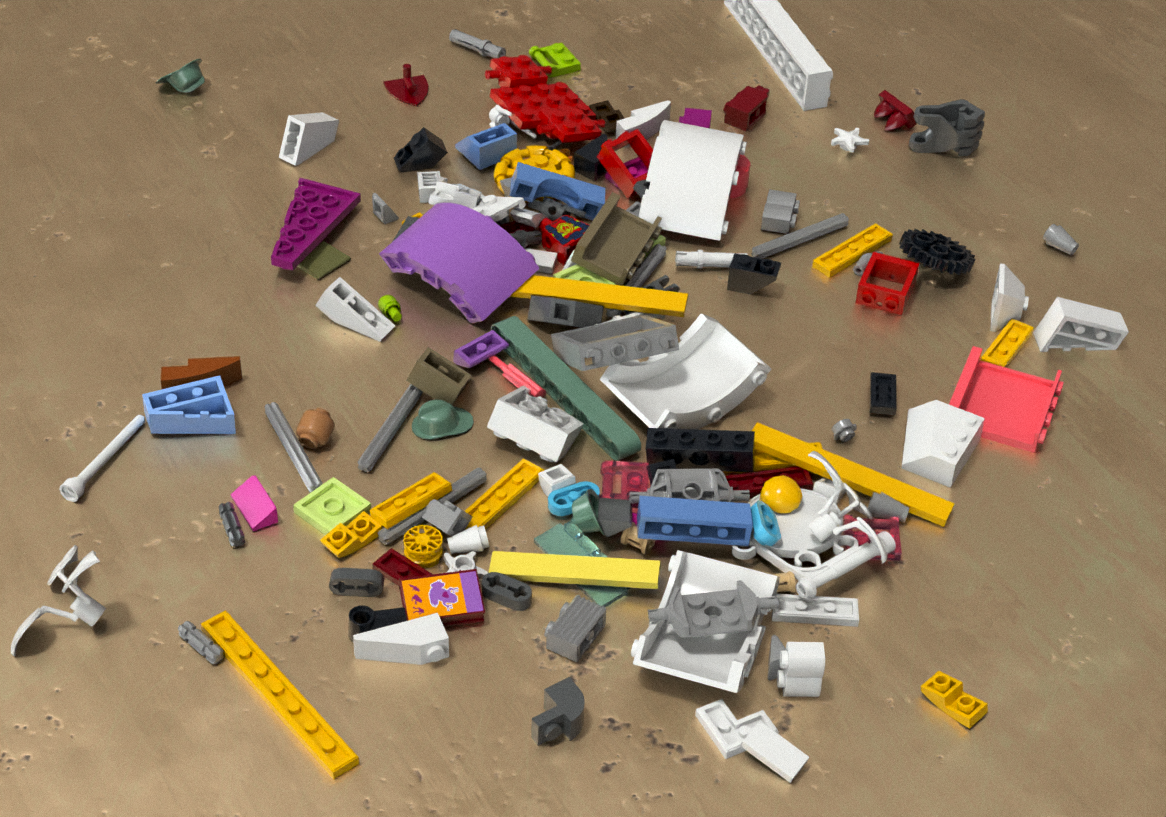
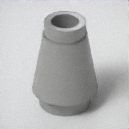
M1052 224L1043 236L1047 245L1069 255H1073L1079 247V244L1061 225Z
M873 492L868 505L869 511L875 518L905 522L909 512V507L904 506V504L883 492L880 494Z

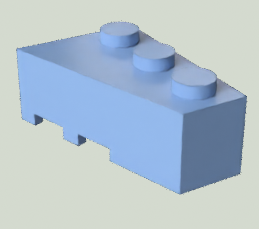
M220 375L142 394L144 413L151 434H236L234 412Z

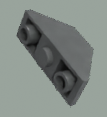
M531 295L527 320L583 328L602 323L604 306Z

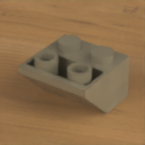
M428 347L416 362L406 381L430 397L453 405L471 380L472 375Z

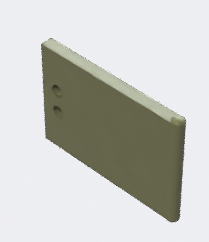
M322 240L297 267L319 280L350 261L351 258Z

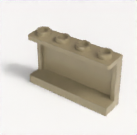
M612 192L577 243L571 261L617 285L623 286L627 279L632 280L637 270L635 265L640 267L646 255L644 252L649 253L654 243L652 239L657 240L662 231V227L659 226L662 218L658 216L654 223L651 224L617 206L621 196Z

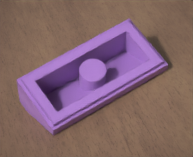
M491 330L454 350L453 362L456 365L471 368L508 348L509 344L494 330Z

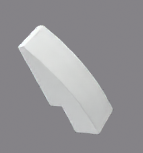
M667 100L631 111V117L617 121L616 139L625 131L630 133L636 129L641 132L645 139L660 131L663 120H670L671 102Z

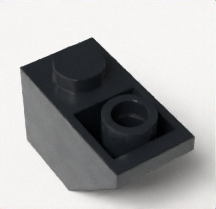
M423 127L397 152L394 160L400 172L433 168L448 152L443 140Z
M602 134L574 152L575 172L592 181H596L607 173V170L597 158L602 149L601 145L607 141V135Z
M734 253L729 267L727 290L751 295L776 281L781 268V262Z

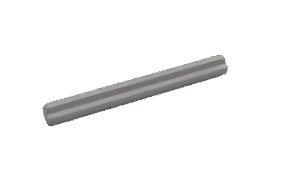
M844 213L757 245L752 248V257L763 259L846 227L849 218Z
M656 244L640 267L637 268L632 280H628L624 286L641 288L666 255L665 251L667 248ZM606 308V315L613 318L620 315L623 310Z
M412 384L409 385L358 460L359 470H364L365 472L372 470L423 391Z
M276 402L266 404L264 407L266 416L308 491L311 493L323 484L279 405Z
M481 468L474 469L451 484L452 491L437 501L442 504L445 500L453 503L487 480L486 472ZM426 507L389 529L384 527L379 530L378 539L384 545H388L404 535L412 527L425 521L422 517L426 512Z

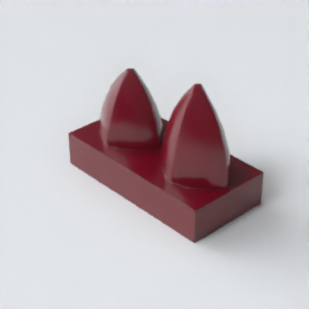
M886 90L879 94L880 103L876 106L874 118L891 115L886 122L885 131L894 130L904 125L911 129L917 124L913 117L914 111Z

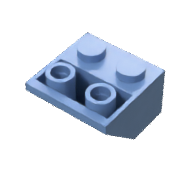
M506 123L467 136L455 144V148L480 170L501 162L500 159L506 153L516 149L517 133Z

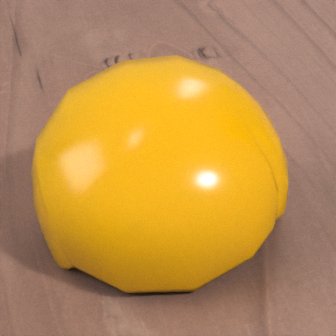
M784 475L776 476L765 482L759 501L766 503L774 512L790 513L800 505L802 492L799 485L790 477Z

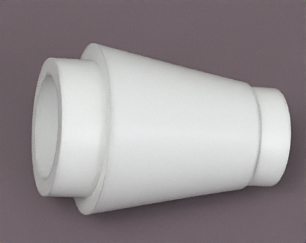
M475 525L447 538L451 554L469 553L472 551L483 552L484 548L490 547L484 526L477 527Z

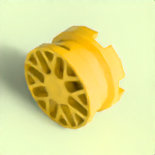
M429 525L412 527L404 535V556L424 569L437 565L439 559L443 556V537L441 532ZM420 529H424V533H419Z

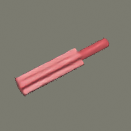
M495 355L489 358L493 364L504 372L502 376L517 388L524 385L530 389L529 395L545 398L546 390L513 364L507 365Z

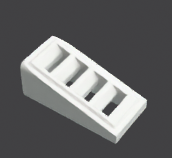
M440 171L417 172L420 203H429L430 195L435 191L437 181L441 178Z

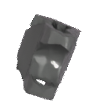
M964 99L940 105L916 107L913 116L916 123L928 126L929 128L923 132L913 133L909 140V147L912 151L918 153L946 152L953 149L958 153V157L969 156L979 146V140L982 137L981 130L984 128L983 119L985 111Z

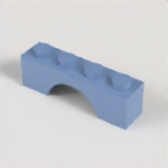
M517 163L511 179V197H523L525 201L531 203L539 197L556 198L571 207L585 211V217L582 218L592 221L605 204L604 187L524 163Z

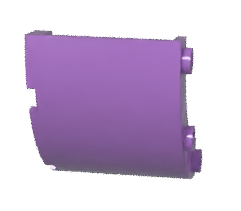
M455 203L435 204L379 253L392 273L398 272L412 275L416 272L421 274L422 280L437 290L441 287L451 295L449 300L462 312L470 323L485 320L539 269L535 263L534 256L526 251L507 231L495 223L490 216H484L469 207Z

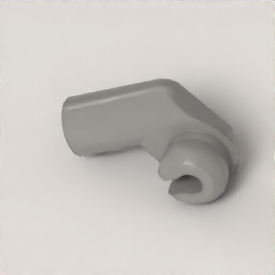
M866 253L861 256L853 268L856 275H863L872 253Z

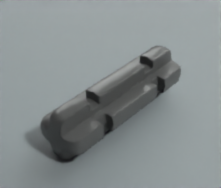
M231 502L221 503L218 507L221 519H223L222 523L229 537L230 545L234 548L243 546L245 543L244 534L241 530L237 514L234 512L233 504Z

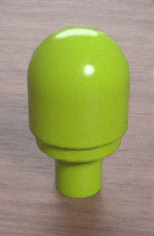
M384 295L379 299L378 308L386 318L393 319L396 322L401 320V306L395 297Z

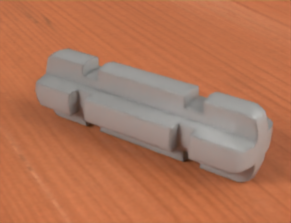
M185 621L182 625H179V636L188 641V644L202 656H206L205 658L210 663L217 664L224 658L223 649L217 644H213L214 642L200 629H196L193 623Z

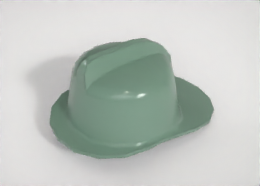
M196 59L189 62L179 70L161 77L156 81V84L169 82L177 91L183 93L194 91L205 82L199 67L202 60Z
M430 400L420 407L418 416L412 422V431L417 437L428 440L458 435L472 428L474 423L473 416L468 411L454 407L443 400Z
M588 489L585 494L573 501V517L570 522L571 524H576L583 533L601 531L605 535L598 522L599 497L594 490Z

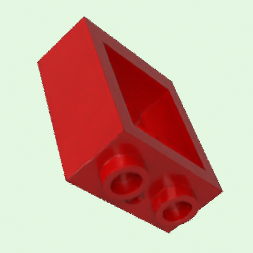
M638 129L630 133L625 131L617 139L605 141L597 155L598 160L627 199L638 194L633 187L636 182L645 180L648 172L634 178L615 151L630 145L649 170L653 148Z
M873 252L858 284L855 303L902 315L915 286L920 263ZM871 277H875L899 283L904 286L900 292L897 290L873 285L869 282Z

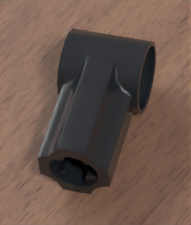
M363 605L352 608L349 612L348 636L353 642V635L407 621L405 608L376 611Z

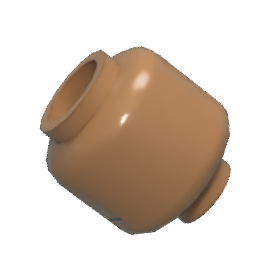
M316 408V410L305 411L296 427L299 442L312 449L325 446L333 433L335 423L330 417V413L325 409Z

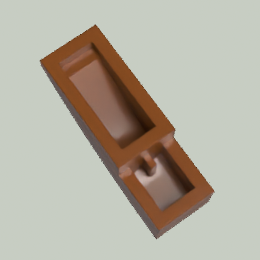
M240 356L188 359V366L161 367V387L166 389L219 375L224 387L242 379Z

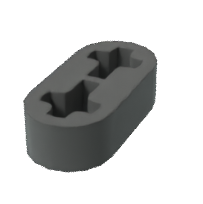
M337 568L331 572L329 588L333 593L341 596L376 597L383 591L385 578L381 572L373 569Z
M490 572L483 576L482 594L485 598L516 611H523L531 606L532 589L526 583L498 572Z

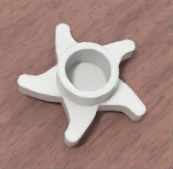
M835 128L834 134H837L838 137L831 141L832 146L840 145L841 149L852 153L857 148V145L869 144V139H863L859 136V128H855V130L850 132Z
M474 551L455 558L451 557L449 553H444L443 559L449 568L447 572L477 569L478 577L481 578L488 573L486 570L475 566L473 559H475L476 552Z

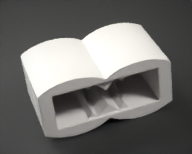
M787 642L785 651H780V668L782 670H777V687L782 688L783 697L820 696L822 677L825 670L823 642Z

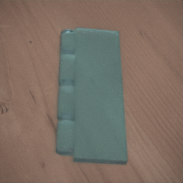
M570 521L565 523L564 526L560 523L534 538V543L545 554L607 557ZM575 584L592 602L600 604L601 607H607L628 594V590L631 588Z

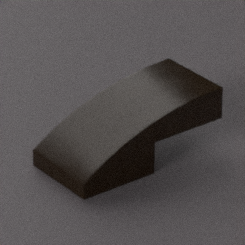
M608 100L589 105V108L596 114L595 120L603 119L605 121V128L602 129L608 133L616 131L618 120L625 119L620 110H614Z

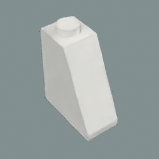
M323 112L288 115L279 158L295 166L301 164L334 142L339 120Z

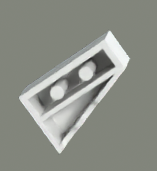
M1060 297L1055 299L1033 332L1040 352H1048L1051 348H1062L1063 351H1071L1072 348L1084 347L1086 351L1117 350L1129 333L1121 313Z

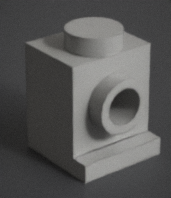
M433 499L427 505L426 512L422 518L448 535L453 536L464 531L473 516L448 500H445L442 504Z

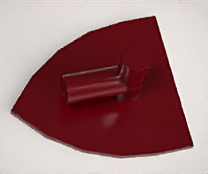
M410 64L403 65V78L383 81L386 90L391 96L409 105L418 106L428 95L429 86L425 76L412 77Z

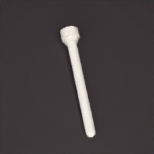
M137 415L77 477L68 478L59 488L61 495L68 501L76 502L84 494L85 484L145 423V417Z

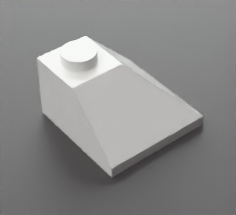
M1001 263L991 303L990 331L992 332L1004 328L1011 318L1019 321L1022 310L1027 311L1029 297L1025 296V286L1005 264Z

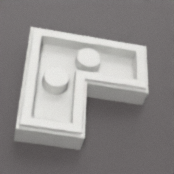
M723 699L696 709L695 716L725 759L746 751L741 747V743L759 720L779 734V731L764 710L737 720Z

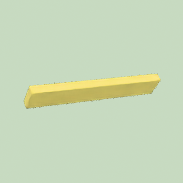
M493 551L488 573H502L518 581L658 589L661 564L658 560Z

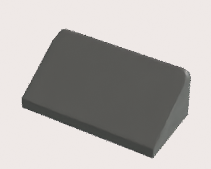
M599 499L598 522L606 537L632 526V503L629 500Z

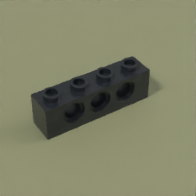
M648 428L645 448L647 465L674 459L676 469L718 468L726 472H754L755 431Z

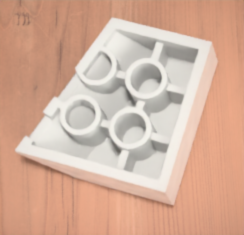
M524 385L499 398L487 428L493 430L494 435L497 437L509 438L517 442L516 445L521 449L533 450L539 453V456L548 462H558L565 457L584 423L562 409L549 408L547 400L543 397L529 395L530 389Z
M938 400L908 409L901 468L951 488L980 441L985 418Z

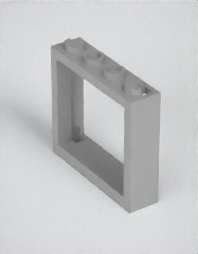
M639 315L551 334L554 353L565 364L581 371L679 350L676 325L647 315ZM592 357L593 364L585 365L584 358Z

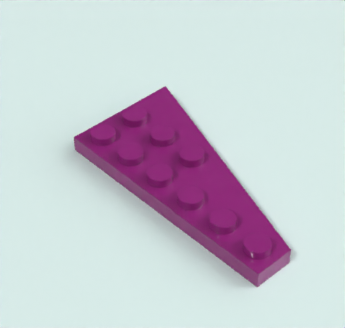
M299 178L298 188L294 192V199L291 201L284 219V227L280 230V238L276 241L271 255V265L293 271L361 202V193Z

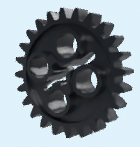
M908 229V232L904 231L899 242V248L903 249V253L908 254V258H914V262H921L924 267L927 266L932 270H940L941 273H944V271L953 275V272L958 275L970 273L976 260L974 259L975 255L971 254L972 251L967 250L966 246L959 245L958 241H952L950 237L936 234L933 231L928 233L924 229L922 231Z

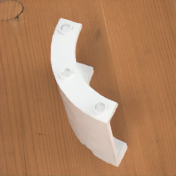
M663 120L646 182H650L649 190H645V195L642 197L639 218L653 224L659 216L662 218L659 226L663 230L720 241L722 234L726 235L729 221H725L732 185H737L739 172L736 171L740 155L745 154L747 142L743 141L744 135Z
M701 313L689 329L679 337L681 341L678 343L679 350L650 356L649 360L644 362L632 360L609 365L600 380L649 428L699 429L712 422L719 421L722 416L738 406L758 386L765 382L771 368L716 319Z
M677 550V554L672 555L669 562L668 571L671 572L659 608L669 606V601L675 587H680L681 595L735 590L739 580L747 585L755 593L756 597L776 596L780 577ZM772 608L761 609V614L757 615L752 631L683 638L679 637L671 624H668L667 619L649 622L648 629L640 635L639 640L635 639L631 649V656L634 657L633 664L738 693L744 685V677L748 678L766 630V626L761 625L764 614L767 615L768 612H771ZM708 615L710 618L719 617L717 615Z

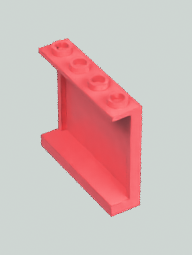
M973 346L949 405L985 418L981 438L1035 453L1038 443H1044L1047 429H1044V427L1049 428L1053 413L1049 411L1054 412L1056 409L1058 397H1055V395L1060 397L1064 382L1059 381L1062 371L1058 370L1055 380L1052 381L980 361L983 349Z

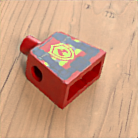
M563 215L555 221L544 218L539 224V229L542 231V246L548 252L557 253V261L565 266L577 243L590 225L569 215Z

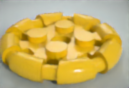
M539 145L526 146V149L519 150V148L511 150L500 159L501 162H498L494 169V181L503 194L500 180L511 178L518 162L575 179L574 166L564 153L556 149L553 151L548 150L547 146ZM544 197L536 198V200L543 201Z

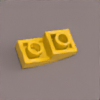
M363 511L347 526L339 523L320 542L334 555L341 558L354 553L378 537V531L383 528L382 525Z
M941 671L936 672L920 686L922 693L933 704L968 728H971L988 713V703L964 692L963 682Z

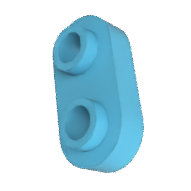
M584 481L554 490L548 496V510L556 516L572 514V503L574 500L585 494L588 489L594 490L599 497L600 489L596 484Z
M757 501L751 506L753 535L761 545L773 546L781 539L776 515L766 503Z

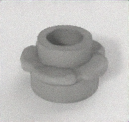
M843 419L837 422L832 427L834 439H840L842 442L851 440L855 436L856 424H852L850 419Z

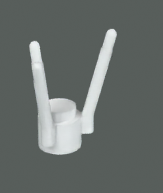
M496 105L491 109L489 113L491 120L489 126L491 128L503 123L507 125L512 123L519 128L508 117L512 116L510 111L502 108L500 105ZM520 129L533 138L537 137V135L529 129Z

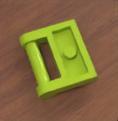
M554 43L542 48L533 46L529 50V55L532 59L537 60L541 66H550L552 68V73L547 75L550 78L581 70V63L563 43Z

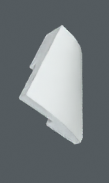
M441 177L437 181L436 189L429 199V204L432 205L437 203H455L473 209L479 204L482 192L468 188L460 183H447L448 179Z

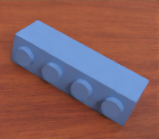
M652 496L639 497L637 536L640 539L749 546L753 526L749 503Z

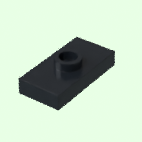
M871 372L869 413L896 414L895 374Z

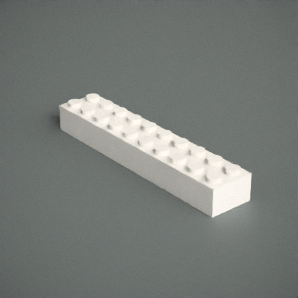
M724 0L725 6L803 111L827 107L828 98H830L831 94L830 82L833 79V71L826 64L823 57L815 50V47L808 41L806 35L801 32L798 25L794 23L789 14L783 9L781 3L777 0Z

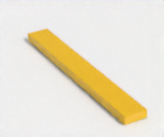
M532 275L510 295V297L531 299V295L600 305L610 309L676 317L685 316L688 302V293Z
M757 422L752 431H755V449L832 480L823 463L808 456L812 451H816L835 468L842 482L852 489L872 497L873 492L879 494L883 492L904 504V506L909 507V513L944 527L953 510L955 503Z
M226 610L201 623L203 633L214 642L213 644H217L223 649L226 659L333 779L359 764V757Z

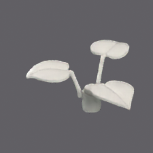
M812 451L809 453L808 456L823 463L835 486V492L823 509L818 512L820 516L808 524L809 528L818 540L823 542L833 533L836 536L842 531L856 527L866 533L872 543L880 550L882 564L886 562L887 553L876 532L863 519L857 517L858 521L838 527L842 524L839 519L852 509L865 515L870 520L874 518L867 506L861 502L857 493L846 483L842 482L835 468L818 452ZM846 490L849 506L837 515L832 510L827 513L841 491Z
M76 545L66 553L62 561L55 567L47 585L50 586L58 576L65 583L62 592L65 593L69 587L78 596L70 606L74 611L69 613L48 606L37 608L18 628L11 644V654L13 656L16 655L17 644L23 633L44 613H52L70 618L74 622L80 618L91 627L97 622L106 607L88 594L86 595L77 585L78 576L90 566L100 562L95 551L92 550L80 561L69 578L64 575V569L67 565L78 561V547Z

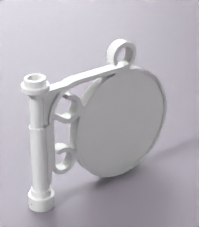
M801 489L802 501L798 508L790 513L774 512L781 533V539L773 546L761 545L753 535L754 529L752 526L749 546L732 545V554L738 559L748 560L758 553L784 573L788 571L793 572L798 580L796 584L797 593L802 598H813L817 594L818 587L832 579L841 577L881 554L872 541L870 544L866 542L859 546L856 538L849 535H841L842 532L836 536L833 533L823 542H820L808 524L820 516L818 512L823 509L829 498L811 490ZM760 494L747 502L750 504V507L759 501ZM834 502L827 511L829 513L832 510L836 515L841 512ZM843 517L839 519L842 524L838 527L843 526ZM886 531L877 534L885 547L886 553L893 552L896 544L891 534ZM847 545L851 548L844 551V548L840 546ZM833 546V552L836 556L821 564L818 554ZM740 547H749V549H740ZM780 557L794 558V566L788 564ZM811 561L815 564V567L803 568L801 562Z

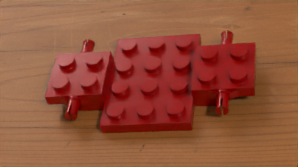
M519 55L518 57L502 56L491 59L490 67L493 70H486L485 78L487 80L497 78L500 88L491 89L490 98L497 105L512 113V116L508 117L520 129L537 128L539 134H546L550 139L559 138L563 143L594 140L601 136L602 131L599 128H605V121L603 119L595 120L596 114L567 84L563 82L547 84V75L552 73L550 66H537L526 55Z

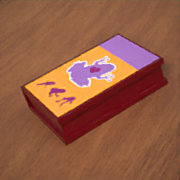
M477 569L399 579L402 607L405 608L407 621L438 613L444 627L484 622L483 614H485Z

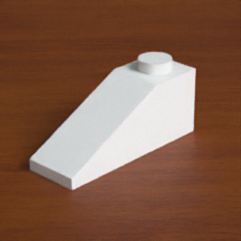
M341 277L324 291L315 305L332 321L379 342L395 327L389 319Z
M438 613L353 635L356 659L423 665L449 657V637Z

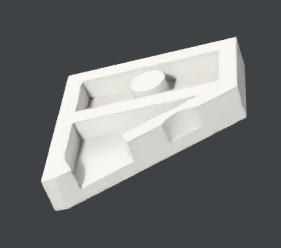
M488 195L473 210L484 216H490L496 222L508 216L507 210L511 208L522 209L526 204L523 197H496L495 195Z

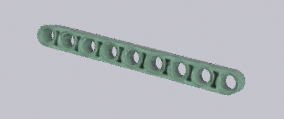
M512 316L491 326V330H494L509 344V347L504 349V351L539 386L545 389L546 393L566 413L584 423L582 429L614 461L618 462L641 450V442L638 435L518 317Z

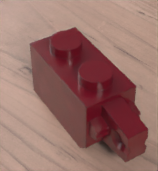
M760 85L755 88L746 86L732 100L725 104L723 109L725 114L724 123L743 131L749 130L766 114V102L770 89Z

